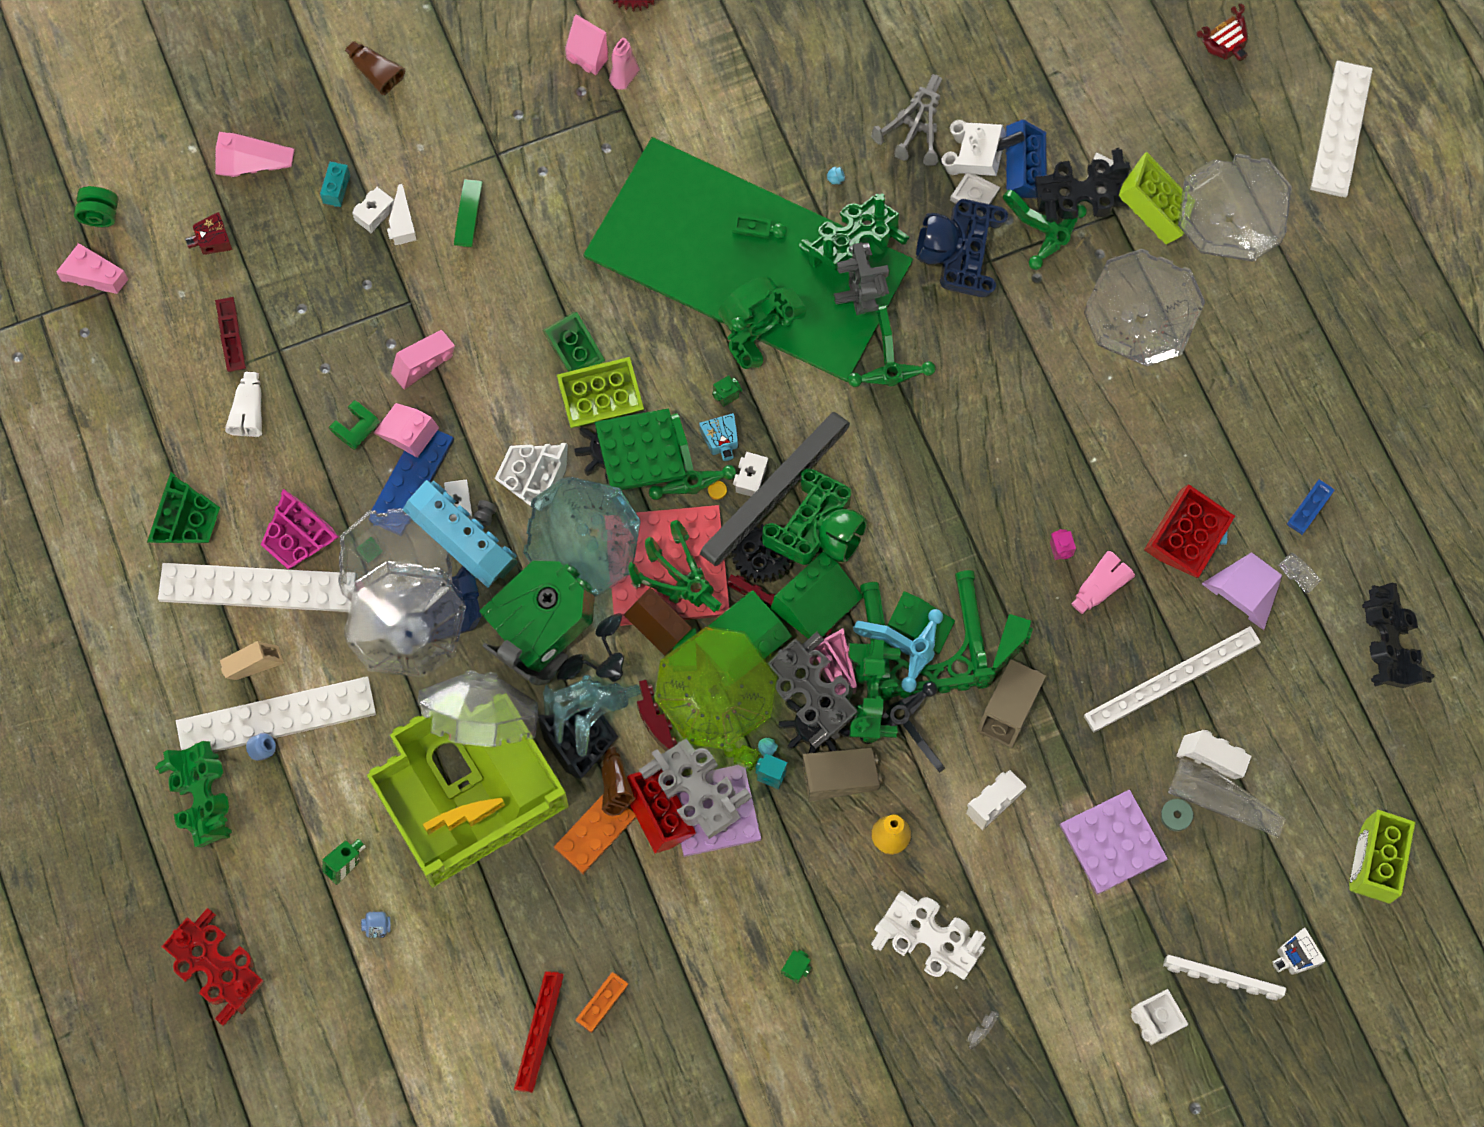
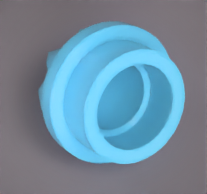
M835 166L829 170L827 180L831 184L839 185L842 181H845L841 167L836 168Z
M764 738L758 743V750L762 756L765 753L772 756L778 747L775 740L770 738Z

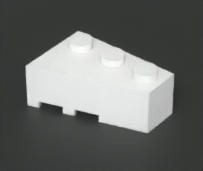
M1011 770L1006 774L1002 772L995 779L996 782L993 785H988L979 797L974 798L967 805L968 810L966 814L982 830L1012 804L1027 787Z

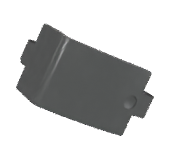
M506 640L501 646H492L488 643L483 644L485 650L530 683L538 686L549 683L568 659V655L561 652L545 668L537 672L525 666L521 659H519L522 650L510 641Z

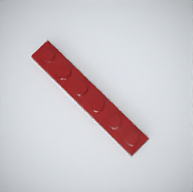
M545 971L514 1087L516 1091L533 1093L558 995L562 986L564 974L559 972Z

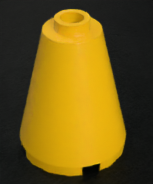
M887 815L876 821L872 828L871 837L873 844L881 852L893 855L902 852L908 846L911 839V830L907 822L900 816Z

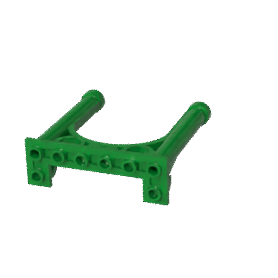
M965 570L955 574L965 632L964 642L959 651L944 662L925 665L919 675L925 676L928 681L916 682V689L912 692L904 691L901 686L902 681L898 680L895 675L902 668L909 670V662L901 658L900 660H893L898 665L891 672L889 659H883L885 661V674L879 681L878 696H881L883 701L891 700L897 696L905 698L922 691L923 685L927 682H934L941 694L948 693L954 689L966 691L970 687L984 689L992 684L995 671L992 670V667L988 668L974 587V571ZM867 582L860 585L861 594L864 597L867 622L885 626L879 583ZM884 642V647L891 648L889 644ZM967 646H969L971 661L962 656ZM956 661L966 664L968 670L965 673L956 674L952 671L951 666ZM948 667L947 673L951 678L937 679L938 675L944 672V668Z

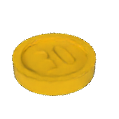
M717 481L708 487V494L712 499L720 500L726 496L727 487L723 482Z

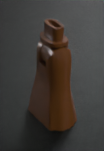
M355 41L346 47L345 52L349 54L353 64L381 95L389 93L393 88V84L397 85L403 80L406 70L393 61Z
M610 747L604 753L605 758L602 762V779L604 784L602 810L607 815L615 816L621 815L635 800V796L626 777L620 754L617 753L616 747Z

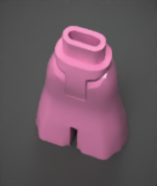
M626 38L619 40L612 53L613 67L609 81L616 89H626L639 72L637 61Z
M1106 552L1080 587L1078 594L1075 596L1076 599L1071 603L1081 614L1087 609L1090 610L1092 607L1100 604L1135 577L1132 569L1125 563L1120 565L1121 560L1113 552Z

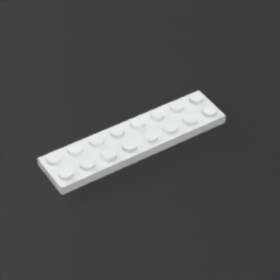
M1337 60L1310 190L1344 198L1347 197L1372 68Z

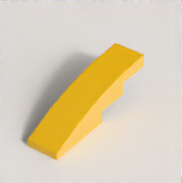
M502 798L463 805L425 822L423 826L428 835L444 825L451 831L465 821H468L472 827L504 807L505 804Z

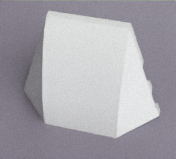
M568 444L510 446L495 480L532 508L539 510L551 503L564 476L567 466Z

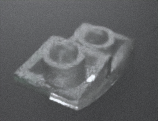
M1290 553L1279 564L1287 577L1295 579L1305 593L1311 592L1321 581L1318 575L1294 553Z
M991 1011L990 1015H985L981 1026L985 1027L984 1029L977 1026L975 1031H970L967 1042L970 1043L969 1049L975 1048L984 1040L995 1024L999 1013Z

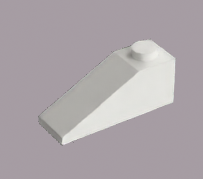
M402 184L398 185L389 219L390 228L387 229L389 239H394L395 245L416 241Z

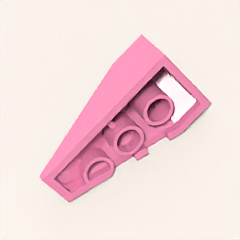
M219 132L216 144L215 173L216 175L235 177L243 173H257L260 170L288 168L292 166L295 150L239 134Z

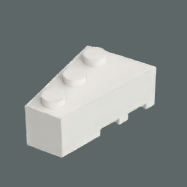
M1207 730L1184 735L1176 757L1182 759L1183 756H1187L1195 760L1194 764L1200 766L1202 762L1212 767V771L1232 779L1244 777L1251 759V755L1245 753L1244 749L1229 745V742L1225 739H1217Z

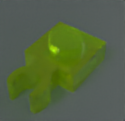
M728 743V748L733 750L731 752L724 750V755L728 758H734V764L752 771L760 757V752L743 744L739 749L733 743Z

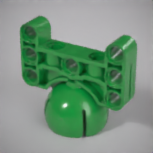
M805 469L801 474L800 487L808 495L785 528L774 523L766 524L763 527L762 543L767 548L802 565H807L812 561L820 546L826 555L838 562L848 561L861 542V538L854 535V533L860 536L864 535L867 520L859 512L847 509L851 502V489L848 486L814 469Z

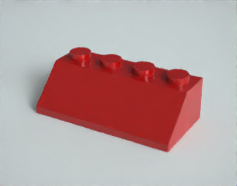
M662 769L647 779L640 772L630 774L627 777L635 796V800L630 806L655 854L672 849L696 834L694 827L687 825L677 812V809L683 807L677 794L668 799L658 782L659 776L663 772ZM669 780L666 782L667 786L671 785Z

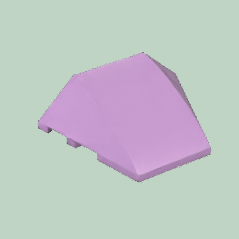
M1251 552L1204 581L1202 585L1214 594L1223 596L1247 614L1250 621L1264 630L1282 575Z

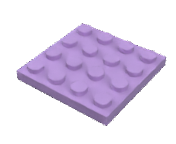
M744 764L712 770L706 776L707 783L711 785H716L727 776L735 790V795L745 788L751 795ZM670 779V780H669L670 783H671V785H672L673 782H674V780H673V779ZM723 788L720 794H726L728 788ZM685 792L677 793L682 806L688 804L689 795ZM752 798L736 809L740 819L728 826L726 832L722 830L709 839L699 824L693 826L696 834L681 843L684 857L761 841ZM711 799L705 800L703 807L706 809L711 808L714 801ZM689 811L687 813V816H693L695 814V811Z
M1130 789L1060 823L1064 835L1097 895L1168 859Z

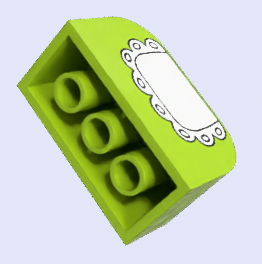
M1376 810L1365 820L1358 836L1349 880L1351 892L1388 904L1402 895L1415 821L1381 810Z

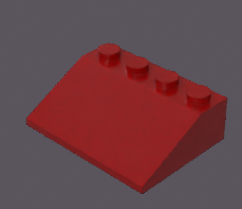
M1188 484L1180 489L1144 551L1169 566L1199 578L1235 515Z

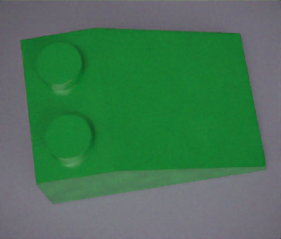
M572 312L542 330L568 372L598 365L605 361L578 312Z
M903 591L888 623V627L913 641L920 636L930 622L928 619L929 612L937 608L923 599ZM944 613L942 622L936 626L933 650L938 655L955 622L954 619Z
M1012 614L1008 615L992 670L995 671L994 677L1009 663L1010 659H1013L1023 649L1024 644L1028 645L1033 628L1030 627L1031 620Z

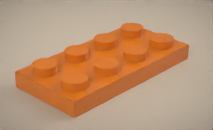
M603 795L554 846V849L582 874L593 865L636 818L634 812L628 807L621 815L610 816L605 814L602 810Z

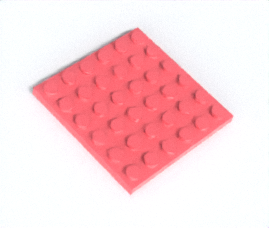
M719 505L625 513L623 515L619 514V516L617 514L605 515L608 554L612 556L610 561L614 562L610 566V570H613L610 571L614 614H622L620 626L633 625L624 614L650 588L644 584H641L637 589L633 587L630 575L626 573L630 562H634L639 571L647 578L676 586L677 583L658 560L651 563L648 559L645 549V540L648 537H652L662 550V556L681 574L688 575V572H691L682 544L675 543L671 533L670 524L675 520L680 521L688 532L689 538L685 542L690 554L694 557L697 567H701L705 579L713 587L712 596L722 605L718 611L713 612L704 603L700 607H696L688 600L679 598L678 603L671 602L669 596L657 592L654 588L652 589L683 620L719 617L729 609L725 559L718 566H714L700 555L703 546L721 529ZM618 533H620V534H630V535H620V537H618ZM696 589L694 593L699 592L701 589Z

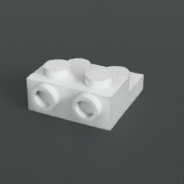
M1168 989L1130 1009L1132 1011V1020L1137 1024L1139 1023L1143 1030V1039L1147 1042L1149 1041L1151 1045L1189 1025Z

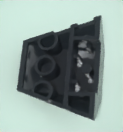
M597 705L563 713L560 711L552 715H538L545 743L565 772L579 780L586 775L618 738V735Z

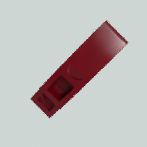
M646 679L639 681L643 700L637 701L640 717L653 739L665 751H668L677 745L676 738L671 737L670 730H673L670 718L666 719L665 714H660L657 702L653 703L651 696L655 695L652 685H648Z

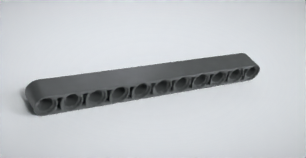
M832 412L703 546L700 555L714 566H718L798 483L802 472L805 469H811L849 428L850 422L836 412Z

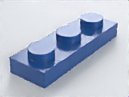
M1319 479L1286 525L1303 535L1335 489Z

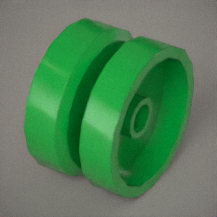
M95 186L82 187L77 193L76 201L78 204L75 206L74 217L80 223L88 226L110 227L115 223V210L117 209L119 198L113 191Z

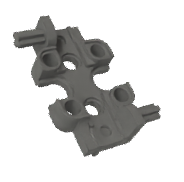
M869 243L853 244L849 246V252L852 253L853 258L837 262L839 273L849 272L850 291L835 293L834 301L836 304L853 301L856 315L878 311L879 305H876L875 298H879L880 295L883 297L885 294H889L885 279L889 275L888 265L871 268L869 259L872 253Z
M818 632L803 644L794 639L768 662L769 666L780 677L776 682V690L785 701H788L796 693H803L806 696V705L796 714L808 726L818 727L820 725L822 727L819 732L809 739L816 749L829 737L834 740L839 738L841 735L838 732L859 714L849 701L853 695V688L842 675H839L831 683L822 682L820 673L831 661L820 651L814 650L824 641ZM816 657H820L821 662L819 665L814 666L813 660ZM800 668L806 670V675L802 679L796 676V672ZM790 682L791 689L785 692L784 685ZM845 686L844 694L838 695V688ZM825 697L831 700V704L827 708L821 706V700ZM811 712L816 713V718L813 721L808 720V715Z

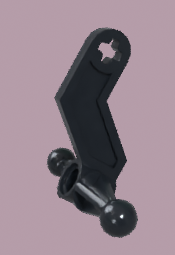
M927 682L923 685L922 691L892 703L889 709L882 715L881 725L898 726L903 724L919 748L940 773L946 769L909 720V717L913 715L927 696H934L938 691V687L934 682ZM903 709L904 713L901 717H895V710ZM860 738L864 744H871L869 742H864L863 738Z

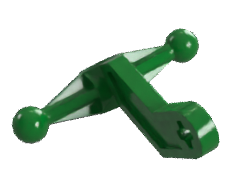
M1007 190L1003 195L1005 203L1023 223L1046 234L1038 255L1032 256L1028 261L1030 268L1033 270L1040 269L1043 265V259L1070 241L1071 233L1078 218H1083L1087 214L1086 207L1078 204L1077 218L1064 219L1058 224L1055 221L1049 223V221H1046V216L1030 209L1016 192Z
M885 304L879 305L877 313L882 334L885 366H881L863 375L858 373L850 374L848 377L849 385L858 387L861 383L895 386L921 373L926 376L933 375L936 371V366L931 361L924 362L922 366L894 362L893 337ZM893 372L896 376H889L887 373Z
M678 413L670 415L686 478L674 480L663 487L658 485L652 486L649 489V496L652 499L659 500L663 494H697L722 478L731 480L735 477L737 472L731 465H726L722 471H694ZM690 480L697 481V484L690 485L688 484V482Z

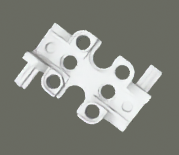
M901 890L884 918L874 929L878 934L871 945L874 946L875 950L881 951L887 940L893 939L894 949L904 956L907 952L911 953L916 944L925 943L930 947L931 955L925 963L927 966L924 971L935 977H939L944 972L949 971L964 980L984 951L985 947L982 946V943L986 937L983 932L979 933L976 931L972 938H970L968 924L956 917L948 927L938 926L934 918L940 908L937 902L926 897L916 901ZM921 908H924L927 913L923 912ZM911 920H918L921 927L915 928L911 924ZM954 931L959 932L961 936L956 935ZM950 942L953 944L954 951H948L945 948V943Z

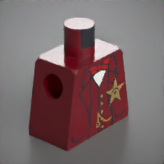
M219 212L195 223L192 226L195 235L185 238L188 249L199 246L203 255L232 250Z

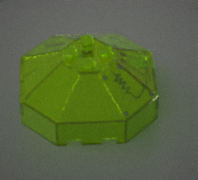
M705 626L660 660L654 699L683 739L687 738L690 744L726 750L771 718L778 676L770 668L765 658L745 632ZM713 685H716V688L720 690V693H716L715 697L711 696V692H708V689L712 688Z

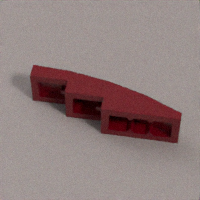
M234 297L215 300L227 372L246 369Z

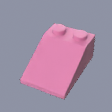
M575 15L565 48L566 57L571 63H577L586 72L596 75L608 60L606 32L580 16Z
M395 403L374 434L418 458L439 427L433 418L427 414Z

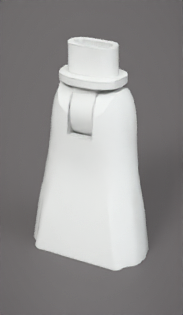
M245 372L244 378L240 380L241 383L236 389L234 402L225 428L226 433L230 435L251 437L262 435V395L258 373Z

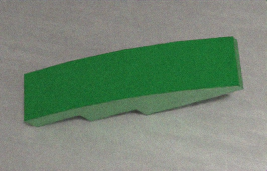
M464 179L455 230V246H473L483 181Z

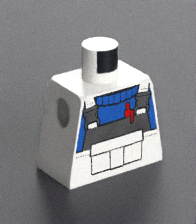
M1304 928L1277 950L1280 958L1272 963L1277 972L1287 968L1290 974L1294 975L1320 966L1325 962V959L1306 928Z

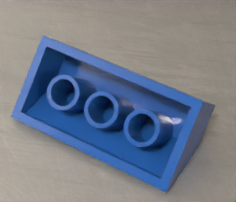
M1022 119L1006 126V137L1022 131L1025 137V141L1006 148V188L1016 192L1021 198H1037L1035 177L1047 176L1046 132Z

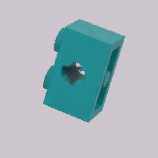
M329 162L320 192L323 204L341 207L350 178L348 165Z
M765 753L764 758H759L756 765L757 781L779 790L787 772V762Z

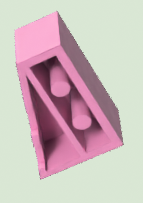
M79 243L57 270V274L63 282L69 281L80 286L86 285L118 294L128 281L124 270Z
M440 330L397 352L391 374L405 390L441 363L448 361L453 356L455 345Z
M841 629L825 638L814 650L820 651L831 661L821 671L826 682L831 683L839 675H842L852 686L854 694L856 693L857 684L852 663L848 656L844 629ZM816 657L813 660L816 665H819L821 662L820 657ZM845 686L838 688V695L844 694Z

